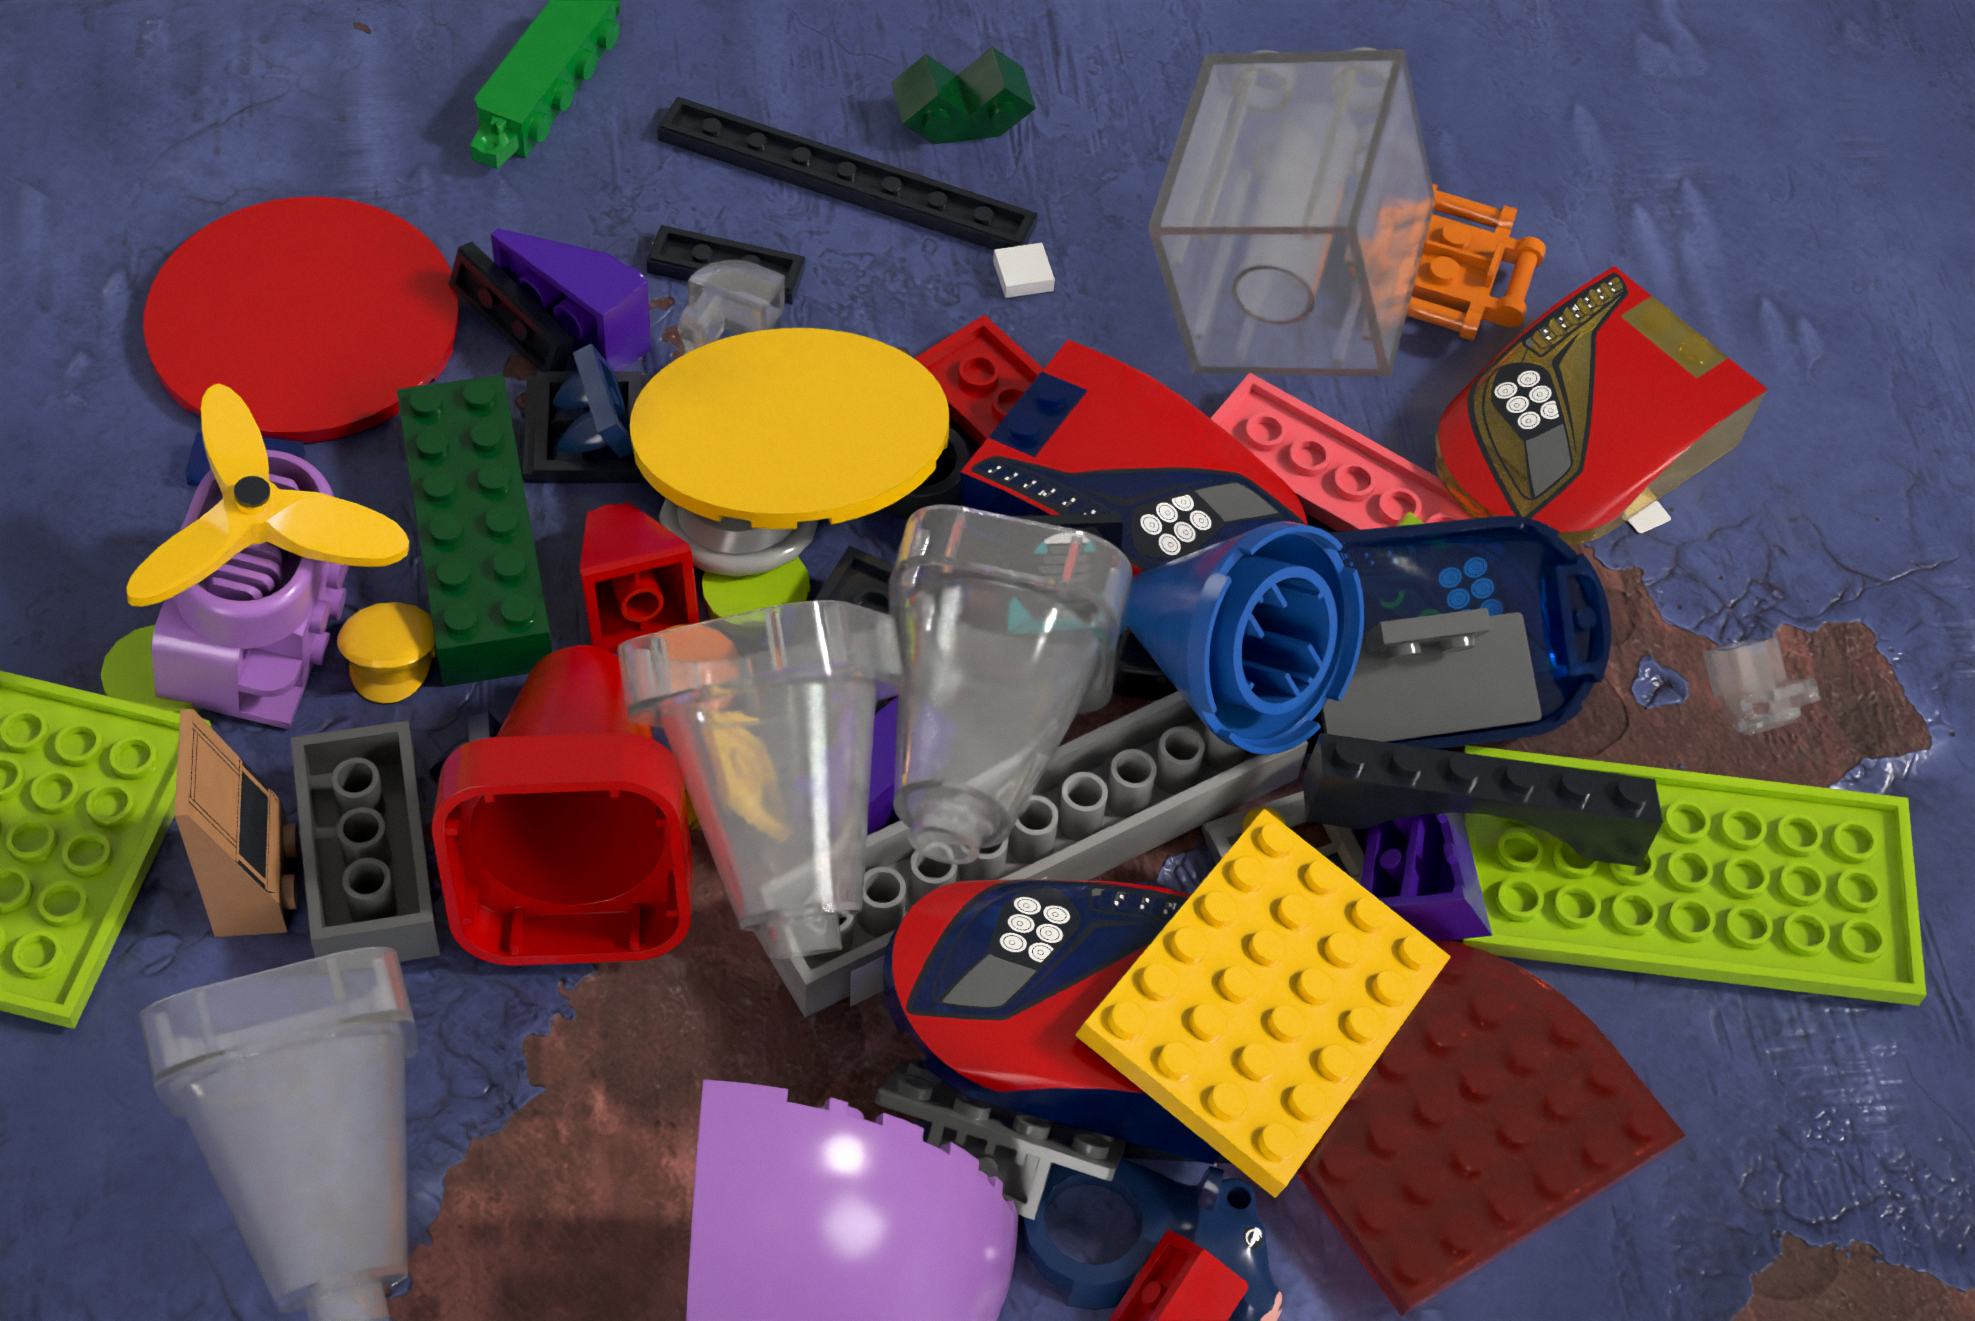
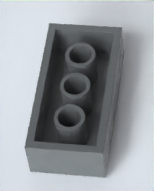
M409 720L291 737L310 938L320 974L441 956L416 757Z

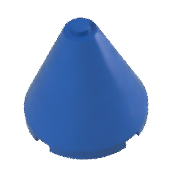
M1281 521L1260 526L1134 575L1127 581L1121 591L1119 612L1127 627L1210 732L1224 743L1257 754H1276L1300 745L1321 728L1319 723L1312 720L1321 711L1328 699L1339 702L1342 700L1353 677L1361 650L1364 629V601L1357 569L1344 566L1337 550H1341L1343 545L1334 536L1320 528Z

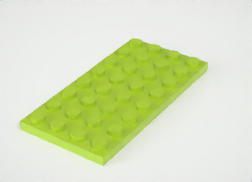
M1465 745L1462 753L1655 779L1663 824L1641 866L1637 867L1585 860L1572 847L1548 832L1519 821L1485 814L1462 813L1492 936L1459 939V951L1919 1006L1926 997L1908 798Z

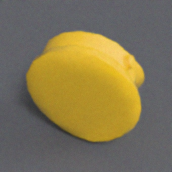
M401 602L377 603L359 610L346 620L337 637L339 651L350 662L349 674L355 689L366 699L382 704L401 701L416 692L426 679L432 659L437 654V648L434 647L436 641L431 616L415 605Z

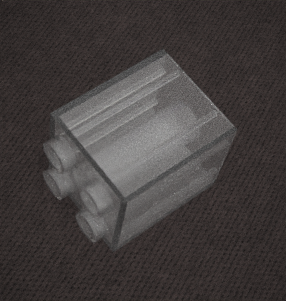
M1361 47L1349 51L1276 52L1272 50H1259L1240 54H1205L1148 225L1192 373L1249 374L1250 372L1252 374L1391 377L1436 202L1405 49L1377 50Z

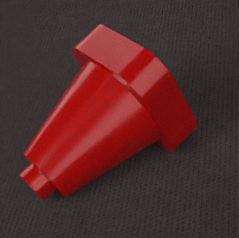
M577 645L556 650L543 657L533 667L497 736L478 739L464 744L446 759L441 769L432 820V837L449 928L457 943L467 952L479 959L499 965L519 966L652 959L671 951L685 938L691 922L693 858L683 771L673 753L655 741L639 681L634 671L626 662L610 652L591 645Z

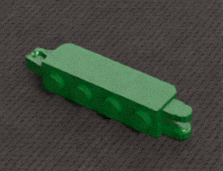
M619 0L548 1L474 98L478 131L470 145L472 160L498 169L513 154L526 158L537 142L542 143L546 139L551 123L560 111L568 109L574 92L582 81L591 78L597 61L606 49L611 50L614 47L619 35V23L616 22V15H619L620 12Z

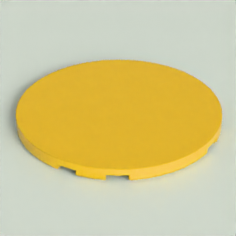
M816 328L768 329L743 333L708 343L684 354L661 369L642 389L633 406L630 418L631 445L636 465L649 484L668 500L697 515L719 522L722 521L724 516L751 521L752 528L797 529V522L829 518L830 524L833 525L863 517L897 502L920 486L934 472L936 461L948 444L949 407L941 385L921 363L895 347L865 336L836 330Z

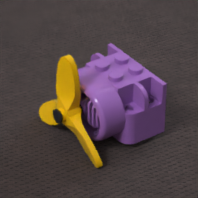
M214 384L205 392L201 405L203 443L211 469L201 480L180 531L160 545L131 575L126 587L127 599L131 606L139 607L164 601L156 621L152 639V661L156 697L188 702L192 704V707L290 730L313 665H323L330 644V633L326 632L330 619L338 621L341 617L346 600V588H342L349 566L380 567L399 562L408 554L409 540L404 530L385 515L357 503L334 497L325 477L309 462L286 452L266 450L261 432L242 398L231 388L222 384Z

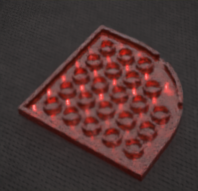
M1428 938L1450 955V959L1296 1172L1401 1317L1675 1148L1686 1136L1608 1038L1589 1017L1564 995L1537 976L1512 962L1484 950L1450 940L1438 941Z

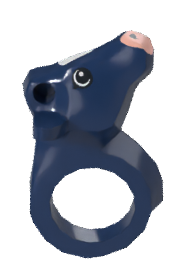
M1121 1158L1112 1181H1106L1053 1163L1035 1219L1018 1215V1228L1021 1230L1026 1256L1045 1280L1070 1293L1067 1306L1090 1310L1117 1307L1169 1229L1207 1250L1248 1283V1290L1231 1315L1234 1321H1277L1282 1312V1294L1275 1284L1269 1269L1265 1229L1256 1211L1254 1187L1240 1178L1222 1180L1223 1169L1209 1166L1198 1185H1187L1176 1182L1124 1158ZM1084 1184L1106 1187L1121 1195L1133 1209L1139 1226L1138 1239L1133 1248L1118 1260L1100 1265L1080 1263L1061 1253L1049 1238L1044 1223V1214L1052 1199L1068 1188Z

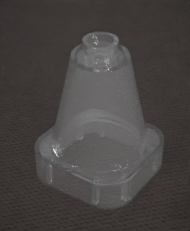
M957 505L924 507L914 512L908 519L889 579L890 649L893 658L899 664L893 806L899 819L910 828L908 839L911 846L922 855L942 863L967 864L978 858L981 848L993 847L1005 841L1075 716L1099 710L1110 701L1126 641L1133 570L1129 560L1110 542L1093 534L1075 529Z
M805 601L771 606L651 633L621 643L617 647L627 721L664 729L740 930H765L770 960L806 957L843 949L838 918L862 912L876 701L896 696L906 690L895 618L844 601Z
M368 947L337 952L187 990L166 997L144 1008L139 1013V1020L155 1092L173 1116L185 1117L280 1313L306 1311L308 1321L390 1320L391 1317L384 1289L400 1283L408 1277L406 1060L420 1051L415 1021L397 950L389 947Z

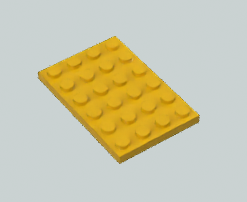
M1263 809L1085 1021L1075 1036L1271 1196L1276 1198L1290 1182L1451 956L1266 809Z

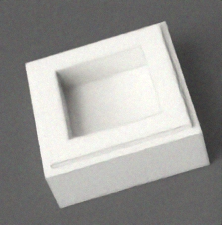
M1042 243L994 249L993 263L1005 298L1054 290L1055 278Z

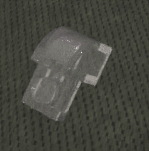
M741 260L715 262L695 272L688 280L689 304L683 310L678 324V331L682 333L683 355L696 348H701L703 345L717 341L724 329L737 334L771 329L785 309V275L755 263Z
M1777 637L1748 639L1703 652L1714 697L1730 725L1744 735L1750 736L1798 722L1797 717L1802 715L1800 706L1821 700L1816 679L1787 680Z

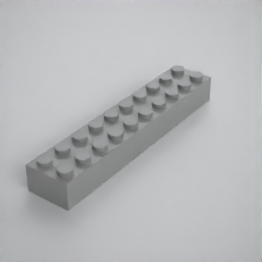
M1177 691L750 890L749 924L806 1018L850 996L851 971L893 952L895 937L902 920L911 907L929 892L947 884L967 880L1042 879L1047 877V879L1088 881L1298 779L1308 742L1305 741L1290 750L1276 754H1257L1224 743L1210 732L1180 692ZM1046 883V886L1054 888L1062 893L1077 885H1080L1066 883ZM1030 884L1000 887L980 899L964 916L979 910L989 901L1008 891L1026 887Z

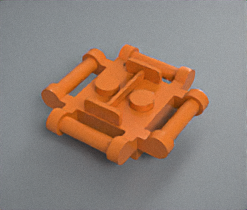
M1423 181L1414 208L1404 206L1398 197L1391 194H1383L1377 197L1372 209L1374 220L1362 252L1355 255L1350 267V274L1356 281L1383 289L1377 313L1392 317L1393 312L1460 332V338L1473 342L1481 320L1511 328L1522 324L1527 311V306L1524 302L1535 268L1543 262L1546 246L1540 239L1528 236L1520 240L1509 237L1518 211L1517 208L1504 205L1502 209L1475 202L1438 191V185ZM1430 209L1496 228L1495 233L1429 213ZM1391 228L1405 231L1393 267L1382 264L1380 260ZM1502 260L1515 264L1505 296L1498 299L1490 296Z

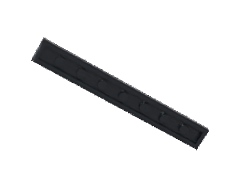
M678 96L657 128L658 141L992 250L1027 245L1037 225L1038 213Z

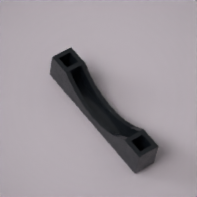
M1324 733L1319 734L1303 777L1306 822L1365 829L1386 821L1421 814L1454 812L1485 814L1519 821L1546 831L1568 844L1585 860L1629 866H1641L1663 824L1655 779Z

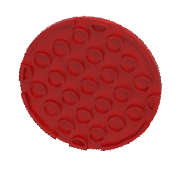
M316 196L277 199L251 205L215 220L192 235L172 253L154 279L147 296L143 325L145 343L153 369L160 383L169 395L187 412L193 411L201 416L202 397L205 392L214 384H222L231 388L242 398L249 408L262 437L286 439L287 444L315 443L353 435L389 420L400 413L397 389L427 385L430 381L436 382L453 353V344L458 326L460 325L458 293L448 284L451 270L442 253L427 236L404 219L370 204L348 199Z

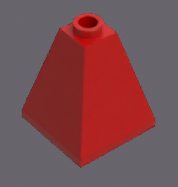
M630 502L618 505L605 504L596 510L587 511L580 576L591 646H596L615 654L642 647L647 640L661 630L676 625L700 624L692 551L689 544Z

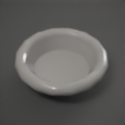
M665 498L659 514L660 524L689 544L694 567L706 573L735 577L767 573L793 561L813 541L819 520L797 522V529L774 530L752 528L751 521L724 516L721 522L690 512Z

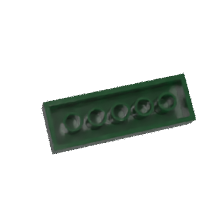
M504 375L397 389L443 687L530 674L538 661L552 653V644Z

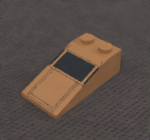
M181 709L175 819L214 936L286 933L288 910L298 908L296 874H289V859L299 858L300 840L297 823H288L281 799L194 709Z

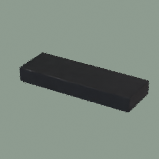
M661 225L646 262L647 273L792 305L805 271L806 257Z
M472 241L459 246L448 283L449 286L539 371H565L575 338Z

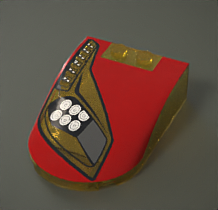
M1613 266L1554 304L1526 327L1450 401L1443 412L1434 436L1437 451L1435 466L1442 483L1450 495L1477 520H1515L1540 529L1562 546L1582 544L1608 534L1738 446L1768 389L1712 345L1705 337L1701 336L1676 316L1669 308L1660 303L1616 266Z

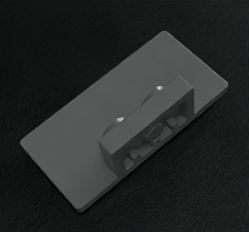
M1488 608L1379 622L1363 633L1357 665L1342 700L1339 702L1328 699L1320 711L1324 734L1382 742H1396L1532 723L1540 720L1542 715L1523 615L1515 612L1489 616Z
M911 1059L910 1062L900 1061L877 1092L876 1104L932 1122L927 1140L928 1144L940 1149L941 1145L952 1142L978 1159L979 1171L984 1172L988 1177L997 1176L1003 1183L1002 1196L1004 1200H1013L1017 1214L1033 1220L1038 1213L1053 1163L1106 1181H1112L1128 1142L1127 1134L1117 1131L1118 1126L1105 1118L1086 1115L1083 1119H1079L1059 1112L1060 1107L1050 1100L1035 1096H1028L1025 1100L1018 1099L981 1086L969 1079L964 1081L946 1075L942 1066L924 1059Z

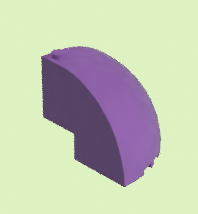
M703 1079L692 1210L686 1321H997L1008 1293L1015 1265L1018 1214L1014 1201L1004 1200L1002 1196L1003 1183L997 1176L988 1177L984 1172L978 1170V1159L952 1142L941 1145L940 1149L924 1142V1128L889 1114L882 1113L877 1116L876 1123L864 1120L863 1113L858 1109L848 1106L846 1101L830 1097L825 1102V1106L816 1108L787 1102L788 1089Z

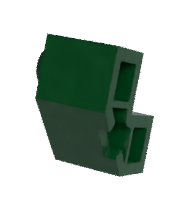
M993 46L958 75L925 54L891 82L902 124L933 144L1000 137L1036 109L1023 67Z

